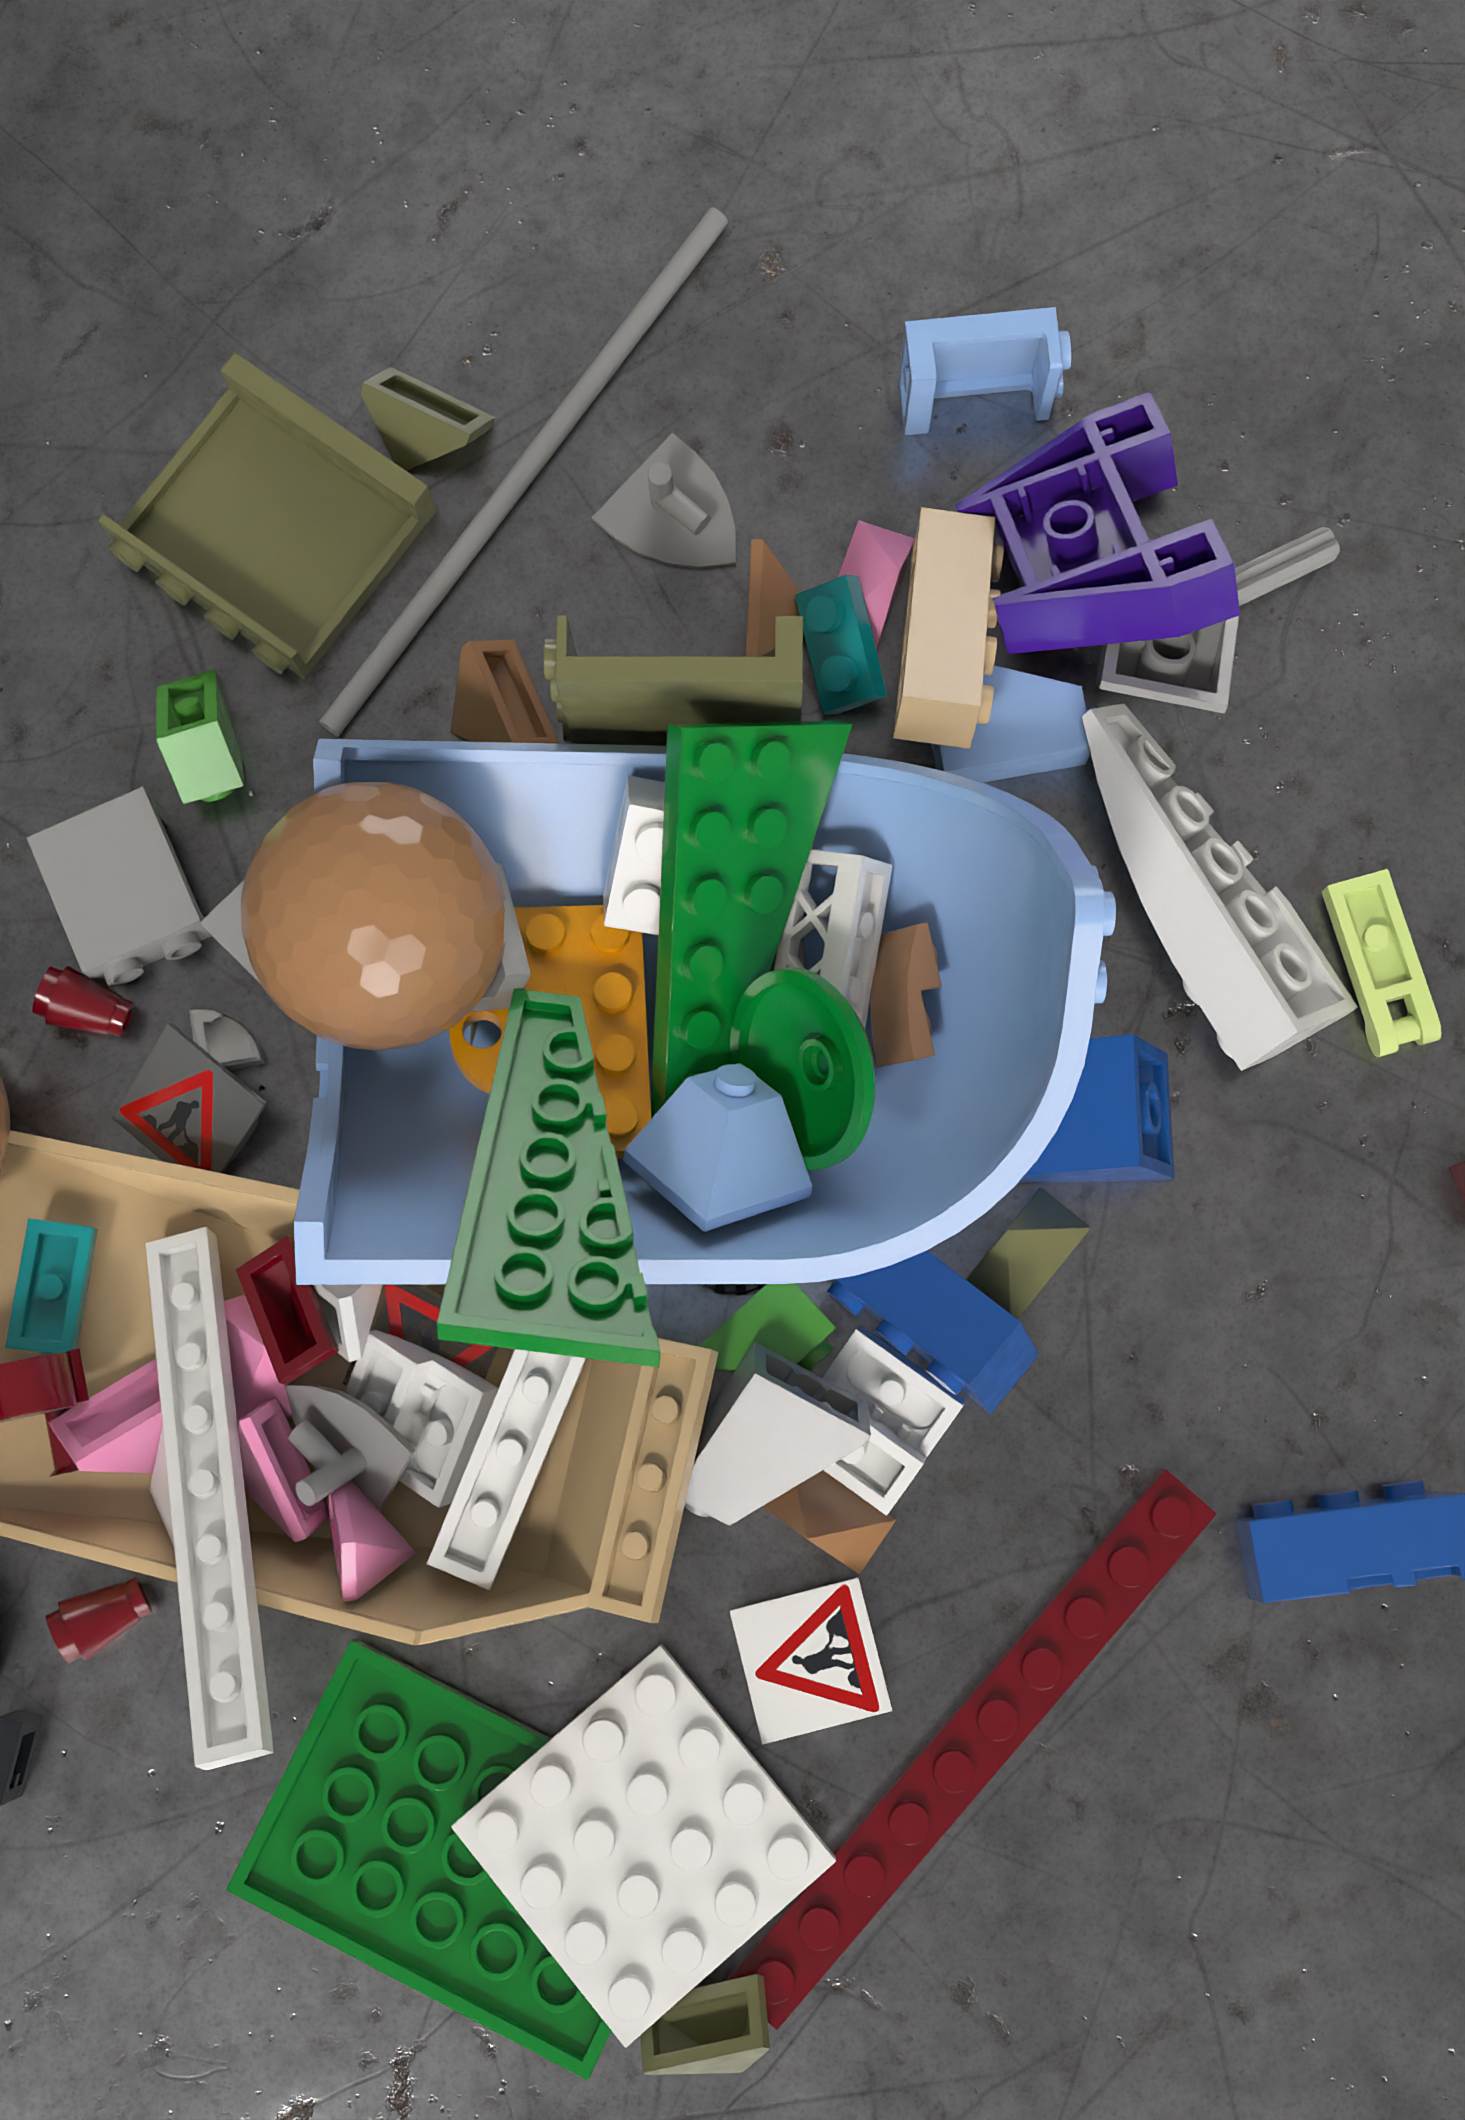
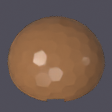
M349 782L328 787L295 805L263 837L251 859L241 892L242 935L251 966L258 980L273 1002L289 1018L320 1038L347 1047L380 1051L418 1045L453 1028L481 1001L498 972L506 943H503L505 915L503 901L506 898L498 869L482 839L457 812L445 803L427 793L401 784L396 785L390 782Z

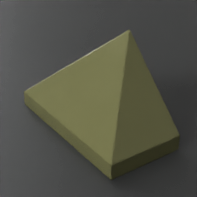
M389 367L362 383L360 394L394 463L406 471L464 447L493 428L494 416L395 368Z
M1040 1187L966 1280L1018 1319L1091 1227Z
M754 1974L693 1988L640 2035L643 2073L648 2075L742 2073L770 2050L764 1976Z

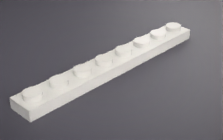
M202 1227L146 1243L194 1762L195 1767L210 1770L272 1754L274 1750L217 1235L208 1227Z

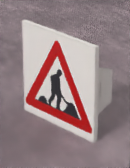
M858 1577L730 1610L762 1745L892 1711Z

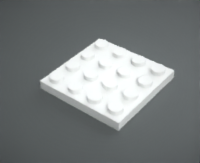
M662 1643L451 1826L625 2048L836 1862L835 1855Z

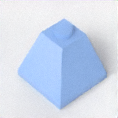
M741 1063L723 1065L716 1070L688 1077L624 1151L623 1161L703 1232L811 1196L812 1183L782 1096Z

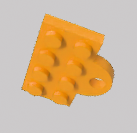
M603 905L514 907L531 976L523 990L579 996L581 998L594 1056V1069L599 1092L603 1095L607 1113L606 1123L611 1144H614L617 1159H623L625 1148L651 1120L642 932L604 926ZM509 1009L470 1011L453 1028L449 1029L451 1050L456 1065L470 1083L490 1094ZM480 1020L490 1021L499 1027L502 1034L494 1045L487 1048H477L470 1045L464 1038L465 1030L469 1025Z

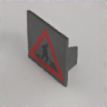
M170 1022L167 1023L112 1119L163 1162L223 1174L230 1161L240 1154L260 1121L257 1118L267 1103Z

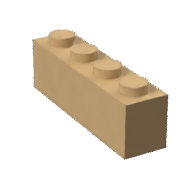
M925 507L920 509L911 557L893 736L895 739L970 749L976 724H988L994 686L983 684V675H992L997 649V637L986 636L987 628L994 629L997 622V614L992 598L1001 594L1000 590L990 589V582L998 583L1004 552V545L993 544L995 517Z

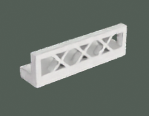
M811 849L777 948L774 971L784 968L805 969L798 958L800 940L816 928L824 940L825 946L822 960L809 971L826 979L844 996L856 1012L865 1030L892 865L861 855ZM812 866L837 867L833 894L817 906L808 892Z
M514 1350L427 1562L428 1565L490 1590L586 1358Z

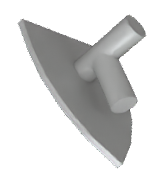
M673 433L591 517L593 522L625 547L642 557L665 565L695 569L736 565V527L728 497L710 467L693 449Z
M289 1383L285 1385L293 1421L296 1426L290 1433L288 1440L316 1469L315 1472L296 1484V1494L300 1501L307 1506H312L352 1480L375 1507L381 1511L416 1450L372 1408L341 1390L318 1383Z

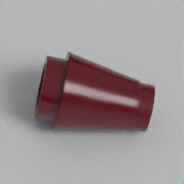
M50 966L44 973L38 986L32 1012L33 1014L45 1017L46 1025L122 1037L130 1023L135 1003L124 999L123 996L70 966H66L64 970Z
M134 1577L126 1582H120L58 1601L59 1609L47 1614L45 1618L59 1652L64 1660L70 1663L80 1657H83L85 1661L91 1659L141 1621V1618L152 1613V1608L140 1582Z

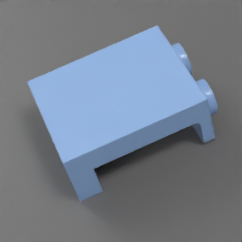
M1056 307L906 321L898 378L905 436L929 433L933 401L937 398L1029 390L1033 394L1036 421L1049 420L1054 398H1062L1063 370L1070 369L1071 366L1069 332L1067 330L1059 331Z

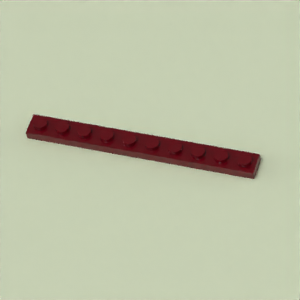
M1161 1469L835 1849L833 1854L836 1857V1862L786 1906L727 1975L726 1981L754 1974L764 1976L767 2019L776 2030L780 2028L1216 1516V1513L1167 1469Z

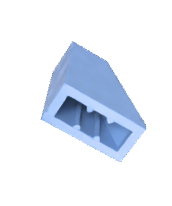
M994 665L991 676L983 675V684L994 686L988 724H976L970 749L931 744L936 770L959 775L981 783L1086 765L1091 753L1082 716L1090 709H1094L1095 706L1085 705L1082 686Z

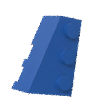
M927 1250L887 1267L856 1276L830 1280L833 1284L829 1287L827 1293L855 1316L862 1309L867 1311L881 1323L875 1331L889 1344L904 1355H907L911 1349L929 1363L925 1370L937 1382L956 1396L962 1390L989 1414L993 1413L1039 1356L1038 1351L1018 1319Z
M1423 1480L1383 1485L1384 1498L1364 1501L1359 1500L1358 1490H1346L1317 1495L1319 1507L1294 1511L1292 1499L1253 1504L1254 1517L1235 1519L1249 1599L1261 1603L1347 1594L1351 1593V1590L1388 1584H1394V1588L1417 1585L1416 1580L1450 1575L1460 1576L1461 1580H1465V1493L1425 1491Z

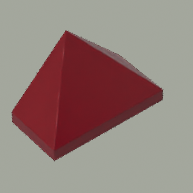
M284 1237L236 1269L279 1383L287 1385L339 1351L314 1286L296 1285L294 1238Z

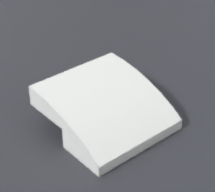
M859 1325L822 1378L868 1402L871 1436L864 1446L825 1468L824 1471L887 1516L924 1465L927 1456L960 1412L966 1400L958 1394L956 1396L926 1371Z
M372 1330L369 1331L362 1358L358 1359L355 1363L345 1393L372 1408L416 1450L399 1481L440 1508L451 1504L499 1388L462 1366L423 1347L396 1336Z

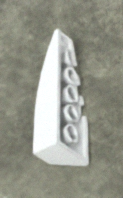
M1125 704L1090 709L1085 713L1082 719L1097 782L1118 847L1142 905L1172 963L1181 975L1183 987L1192 1001L1200 1005L1217 1032L1216 1035L1220 1047L1229 1057L1234 1059L1240 1070L1242 1071L1273 1058L1357 1009L1358 1006L1287 898L1277 886L1269 892L1264 890L1246 868L1254 860L1239 841L1229 846L1209 824V816L1214 812L1213 809L1199 793L1195 794L1190 789L1178 786L1170 776L1175 773L1176 765Z

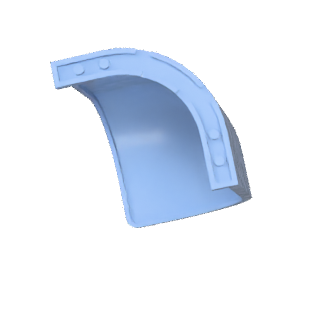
M319 739L313 758L314 794L328 787L349 782H390L396 785L401 784L415 788L445 803L474 829L490 852L494 863H502L513 907L603 905V892L627 776L665 782L667 746ZM843 753L813 841L812 850L861 855L892 865L881 934L928 922L932 943L938 954V971L942 987L921 991L925 1011L931 1021V1039L935 1056L877 1068L872 1043L869 1002L865 1032L874 1058L876 1096L870 1124L859 1147L849 1158L837 1165L819 1170H807L812 1183V1191L809 1198L703 1232L626 1164L623 1159H617L634 1232L633 1242L640 1273L643 1272L645 1284H790L821 1282L856 1276L898 1263L922 1253L957 1234L985 1214L1014 1188L1038 1160L1056 1133L1074 1097L1085 1064L1092 1028L1094 1004H1102L1107 991V970L1105 962L1100 960L1103 936H1111L1114 931L1116 920L1115 897L1111 891L1103 890L1096 866L1090 864L1076 840L1065 827L1036 806L990 785L924 766ZM812 866L808 892L817 906L833 894L837 867ZM816 928L805 935L799 944L798 958L806 970H810L823 958L825 942ZM642 933L651 1100L658 935ZM775 954V957H774V960H773V963H772L770 972H771V971H774L775 960H776V954ZM486 1020L478 1021L472 1046L487 1048L494 1045L501 1037V1030L493 1022ZM471 1025L467 1027L464 1033V1038L469 1044ZM449 1030L418 1045L383 1051L347 1047L317 1036L316 1071H320L319 1098H313L307 1154L294 1218L296 1285L446 1284L490 1094L475 1087L459 1070L452 1054Z

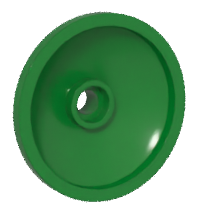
M784 968L767 972L758 977L742 995L733 1017L730 1035V1063H741L749 1068L758 1078L782 1096L807 1170H819L837 1165L849 1158L861 1144L869 1127L874 1108L876 1073L867 1034L849 1002L830 982L820 975L802 968Z

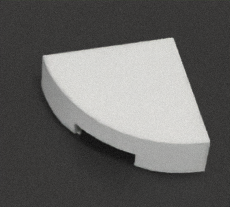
M189 1010L193 1041L227 1070L265 1064L258 1042L239 1022L213 1010Z

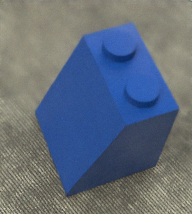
M1134 1034L1090 1038L1085 1064L1074 1097L1056 1133L1038 1160L1017 1184L1175 1179L1168 1053Z

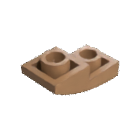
M928 922L881 934L870 992V1022L877 1068L935 1056L931 1039V1021L925 1011L921 991L942 987L938 971V954L932 943Z

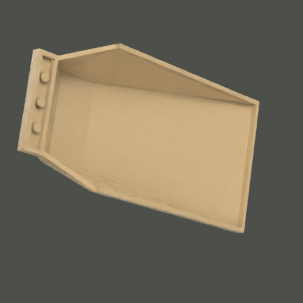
M10 1130L8 1148L0 1172V1364L49 1355L47 1353L5 1348L28 1218L89 1226L98 1229L78 1343L88 1396L90 1398L156 1359L146 1243L208 1227L217 1235L224 1301L245 1295L236 1269L284 1237L294 1238V1218L300 1189ZM383 1284L370 1331L378 1330L391 1335L385 1286L387 1284ZM393 1284L440 1309L446 1284ZM399 1302L404 1340L421 1347L419 1332L413 1327L406 1326L403 1320L402 1305ZM429 1318L417 1324L423 1336L432 1326L433 1321ZM437 1330L431 1337L432 1341H434L435 1338L438 1337ZM657 1338L660 1347V1367L586 1358L490 1590L427 1564L451 1504L438 1508L399 1480L380 1512L414 1549L416 1554L358 1600L346 1602L342 1600L329 1528V1518L306 1539L295 1543L245 1492L257 1604L410 1645L429 1644L586 1608H593L648 1623H659L719 1352ZM444 1340L441 1342L437 1354L451 1360L473 1344L464 1343L462 1345L454 1341ZM493 1347L463 1368L499 1388L515 1349ZM337 1352L293 1381L294 1383H318L345 1392L357 1360L348 1362ZM40 1414L0 1423V1536L178 1583L174 1546L149 1491L152 1474L74 1471L49 1477L54 1470L45 1415ZM293 1417L286 1418L293 1431L296 1428ZM304 1456L311 1473L315 1472V1467ZM327 1495V1496L324 1497L323 1499H324L325 1504H326V1506H327V1508H328V1495Z

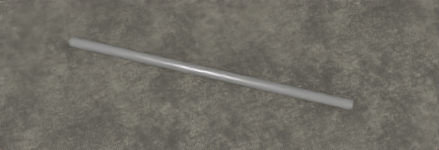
M709 208L320 719L319 723L337 737L341 735L728 225V220L721 211L716 208Z

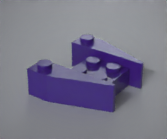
M1151 392L1091 413L955 504L957 512L995 517L993 544L1004 545V549L1021 586L1019 589L992 598L1007 654L1180 637L1240 615L1234 562L1213 519L1150 541L1132 504L1134 501L1178 486L1171 433Z

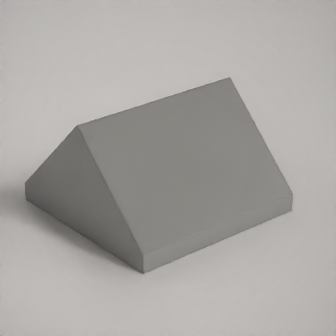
M1239 616L1180 637L1102 645L1095 682L1098 688L1102 690L1225 714L1228 707Z

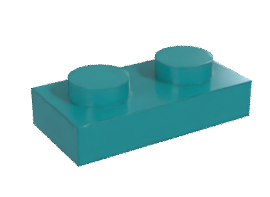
M845 574L796 594L795 598L799 615L803 616L804 636L823 714L837 715L886 697V688L859 576Z
M28 1218L5 1348L47 1354L65 1353L72 1349H78L98 1233L97 1228Z

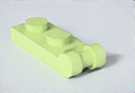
M1388 869L1326 886L1322 891V895L1365 1021L1366 1038L1373 1054L1376 1057L1395 1053L1398 1051L1400 1044L1415 1041L1418 1045H1424L1440 1040L1442 1031L1439 1017ZM1404 999L1408 1011L1407 1016L1392 1020L1387 1003Z

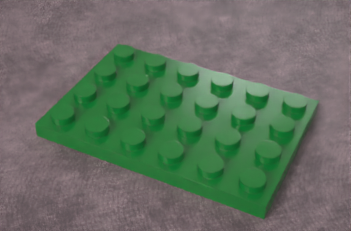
M356 1638L352 1639L226 1891L587 2081L611 2033V2029L451 1828L454 1822L551 1738Z

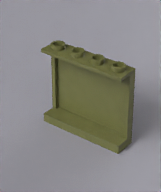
M234 353L220 370L228 390L119 524L104 514L98 522L112 540V543L108 546L109 551L121 562L136 572L144 565L159 576L155 581L156 584L174 600L185 606L192 599L207 610L203 615L204 618L219 632L232 640L240 633L255 644L252 652L271 669L282 674L286 667H288L305 680L436 514L437 509L429 487L240 355Z
M557 615L556 639H545L544 674L545 680H550L551 700L556 702L557 720L562 722L564 742H573V744L667 746L668 724L801 721L803 616H776L775 657L577 656L567 615Z

